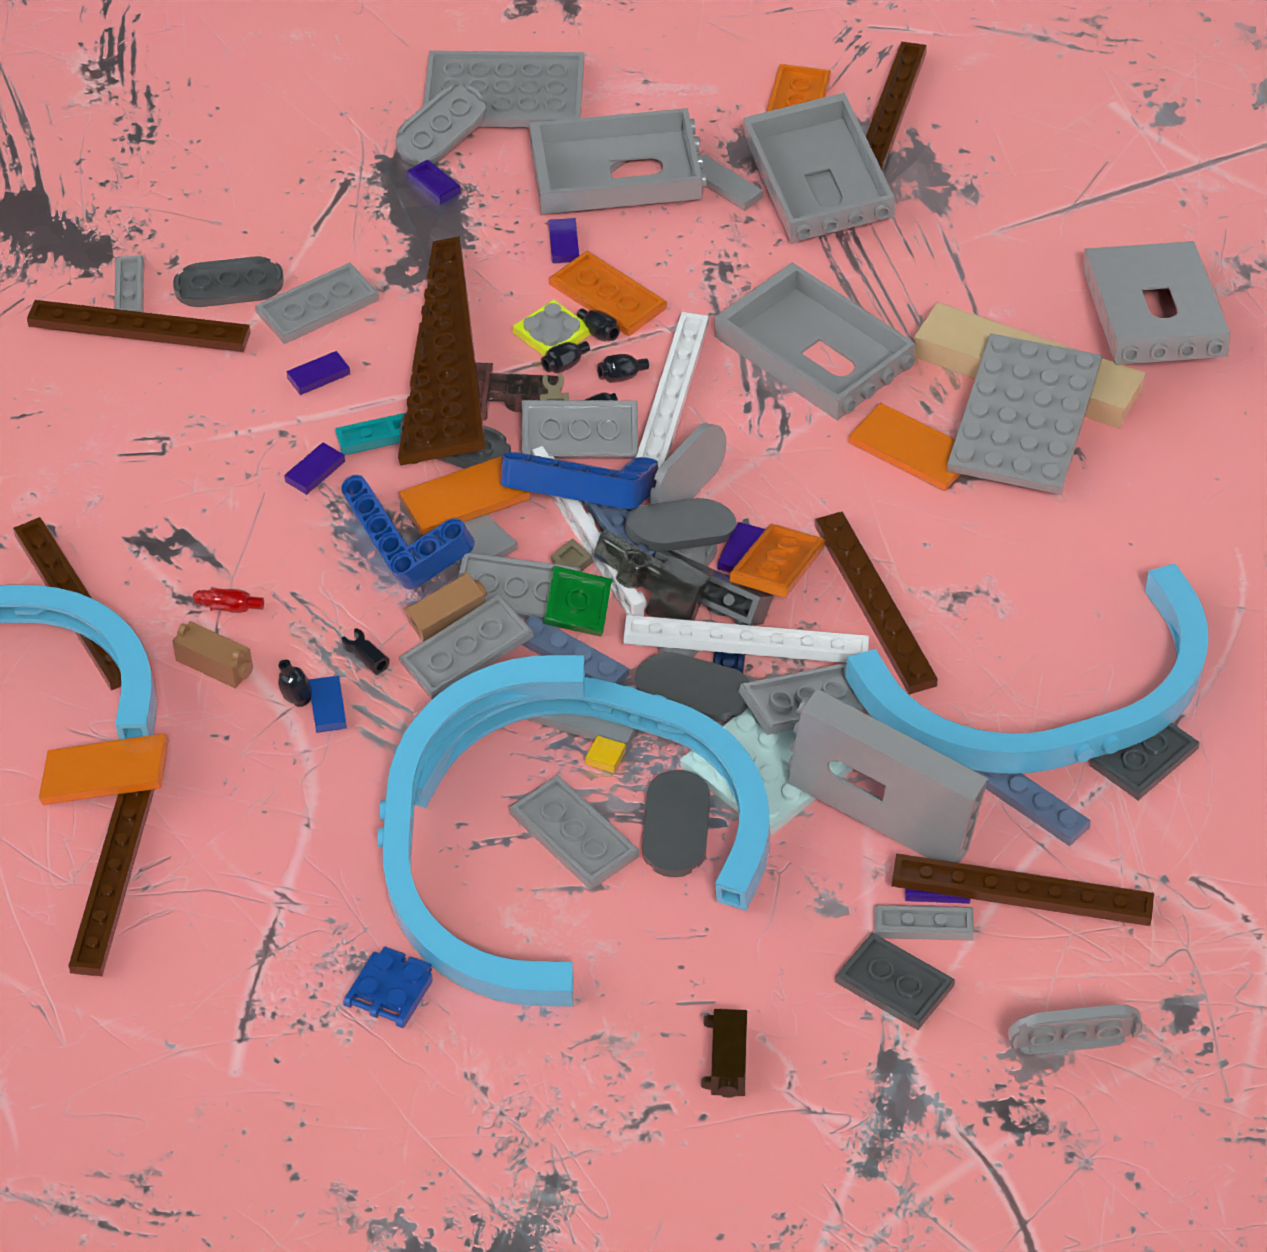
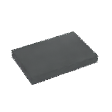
M1170 723L1161 732L1141 743L1118 750L1113 754L1092 758L1090 767L1139 801L1198 750L1200 742L1175 724Z
M872 932L838 972L835 983L919 1030L952 990L955 979Z

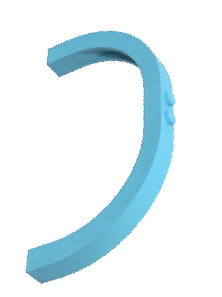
M1175 563L1149 570L1145 593L1169 627L1176 649V663L1170 674L1152 693L1127 707L1040 732L997 733L978 730L952 722L931 712L909 696L897 683L876 649L848 656L845 678L858 700L872 718L972 770L1005 774L1048 771L1078 762H1086L1089 759L1105 754H1113L1118 750L1147 740L1168 727L1170 723H1173L1191 703L1198 690L1207 655L1208 625L1204 609L1197 594Z
M0 585V623L54 625L77 632L94 641L112 657L121 672V694L115 722L119 739L153 735L156 722L157 695L147 654L133 629L118 614L92 598L61 588L39 585Z
M546 655L511 659L475 671L440 692L414 718L402 736L389 770L386 800L380 801V820H384V828H378V848H383V867L388 898L393 914L403 934L418 954L427 963L432 964V967L441 975L467 990L497 1001L518 1005L573 1007V962L514 960L483 952L453 936L430 914L415 888L411 875L412 837L417 788L426 764L440 744L455 729L480 713L503 704L527 699H584V655Z
M585 677L584 699H527L503 704L484 711L459 726L440 744L429 759L421 775L416 792L415 805L426 808L443 777L459 756L481 738L499 728L528 718L556 714L583 715L607 720L666 738L691 749L710 763L729 786L737 803L739 826L731 852L715 882L717 902L747 911L766 869L771 837L768 798L764 782L749 753L731 733L705 714L686 705L666 699L661 695H652L639 691L632 686H623L596 678Z

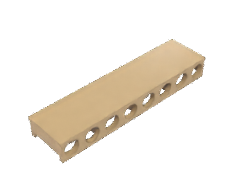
M939 302L936 303L914 336L916 343L915 358L972 378H976L990 333L1074 349ZM1102 358L1085 417L1121 429L1123 420L1137 397L1142 394L1146 373L1121 364L1115 365L1114 362Z

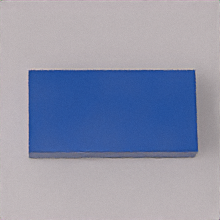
M339 675L309 679L312 688L311 701L316 733L347 729Z

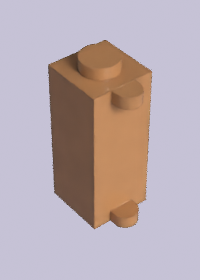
M464 572L458 579L415 604L404 607L403 610L409 619V623L424 642L485 603L484 597L487 596V592L479 580L474 582L469 573Z
M192 621L187 625L182 623L179 626L178 635L173 640L176 661L235 689L243 679L245 680L250 676L253 664L249 648Z

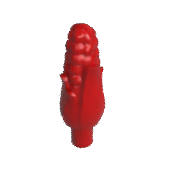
M211 586L210 590H198L193 594L194 603L207 607L210 606V611L223 610L232 613H242L248 611L249 608L261 610L264 608V598L250 597L248 592L239 589H218Z

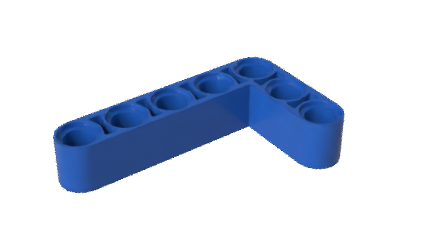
M508 452L502 456L500 484L508 488L617 508L633 509L641 505L650 496L652 487L655 488L657 481L654 478L658 470V461L647 457H637L618 471L530 454Z
M361 475L349 476L341 486L342 493L387 566L405 589L419 587L460 560L465 554L470 553L474 548L475 540L465 524L457 518L445 521L408 546L380 500Z

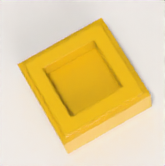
M597 735L585 757V765L615 773L626 752V744Z

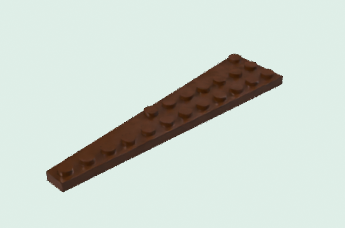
M460 236L437 240L432 243L429 261L430 268L427 274L428 285L424 292L425 304L422 306V322L419 323L412 366L413 374L410 379L411 391L410 396L407 398L406 404L408 409L407 414L404 416L405 428L404 433L401 435L398 453L400 466L486 449Z

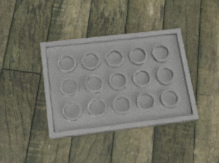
M429 51L423 106L444 88L451 85L463 86L465 84L477 88L485 99L486 117L479 127L518 128L529 127V123L581 118L584 52Z
M990 333L947 463V471L1061 495L1101 366L1102 355Z

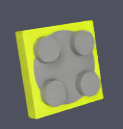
M552 300L512 326L513 334L542 356H545L546 351L556 345L565 342L577 344L591 335L589 329L580 318L555 300Z

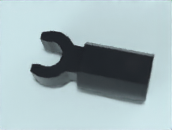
M354 629V637L356 639L354 641L348 640L345 636L341 638L343 649L349 653H354L355 657L374 674L378 675L388 668L389 658L371 641L365 640L364 633L360 629Z

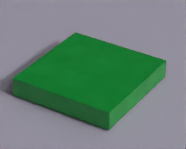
M553 566L543 624L601 637L604 631L612 579Z

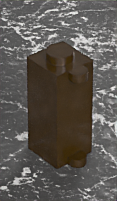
M714 1009V1015L704 1016V1026L713 1028L711 1076H705L701 1079V1087L711 1090V1095H720L726 1098L745 1096L747 1010Z

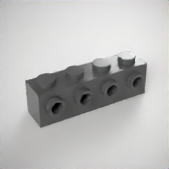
M672 550L656 551L647 576L648 580L658 584L657 587L670 593L677 592L683 595V599L694 604L701 603L708 606V610L721 616L728 615L735 618L734 622L739 625L752 626L764 624L774 597L769 593L729 582L730 576Z

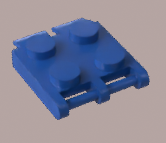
M384 947L380 953L373 952L345 996L343 1005L349 1008L356 1006L370 1012L372 1017H384L396 1022V1026L404 1028L433 982L432 968H430L432 964L412 956L405 963L406 958L404 957L406 954L388 947ZM357 998L363 999V1000H365V1001H368V1002H370V1003H373V1005L371 1006V1005H369V1004H366V1003L361 1002V1001L356 1000V999H357ZM383 1008L399 1013L400 1015L397 1016L387 1011H384Z

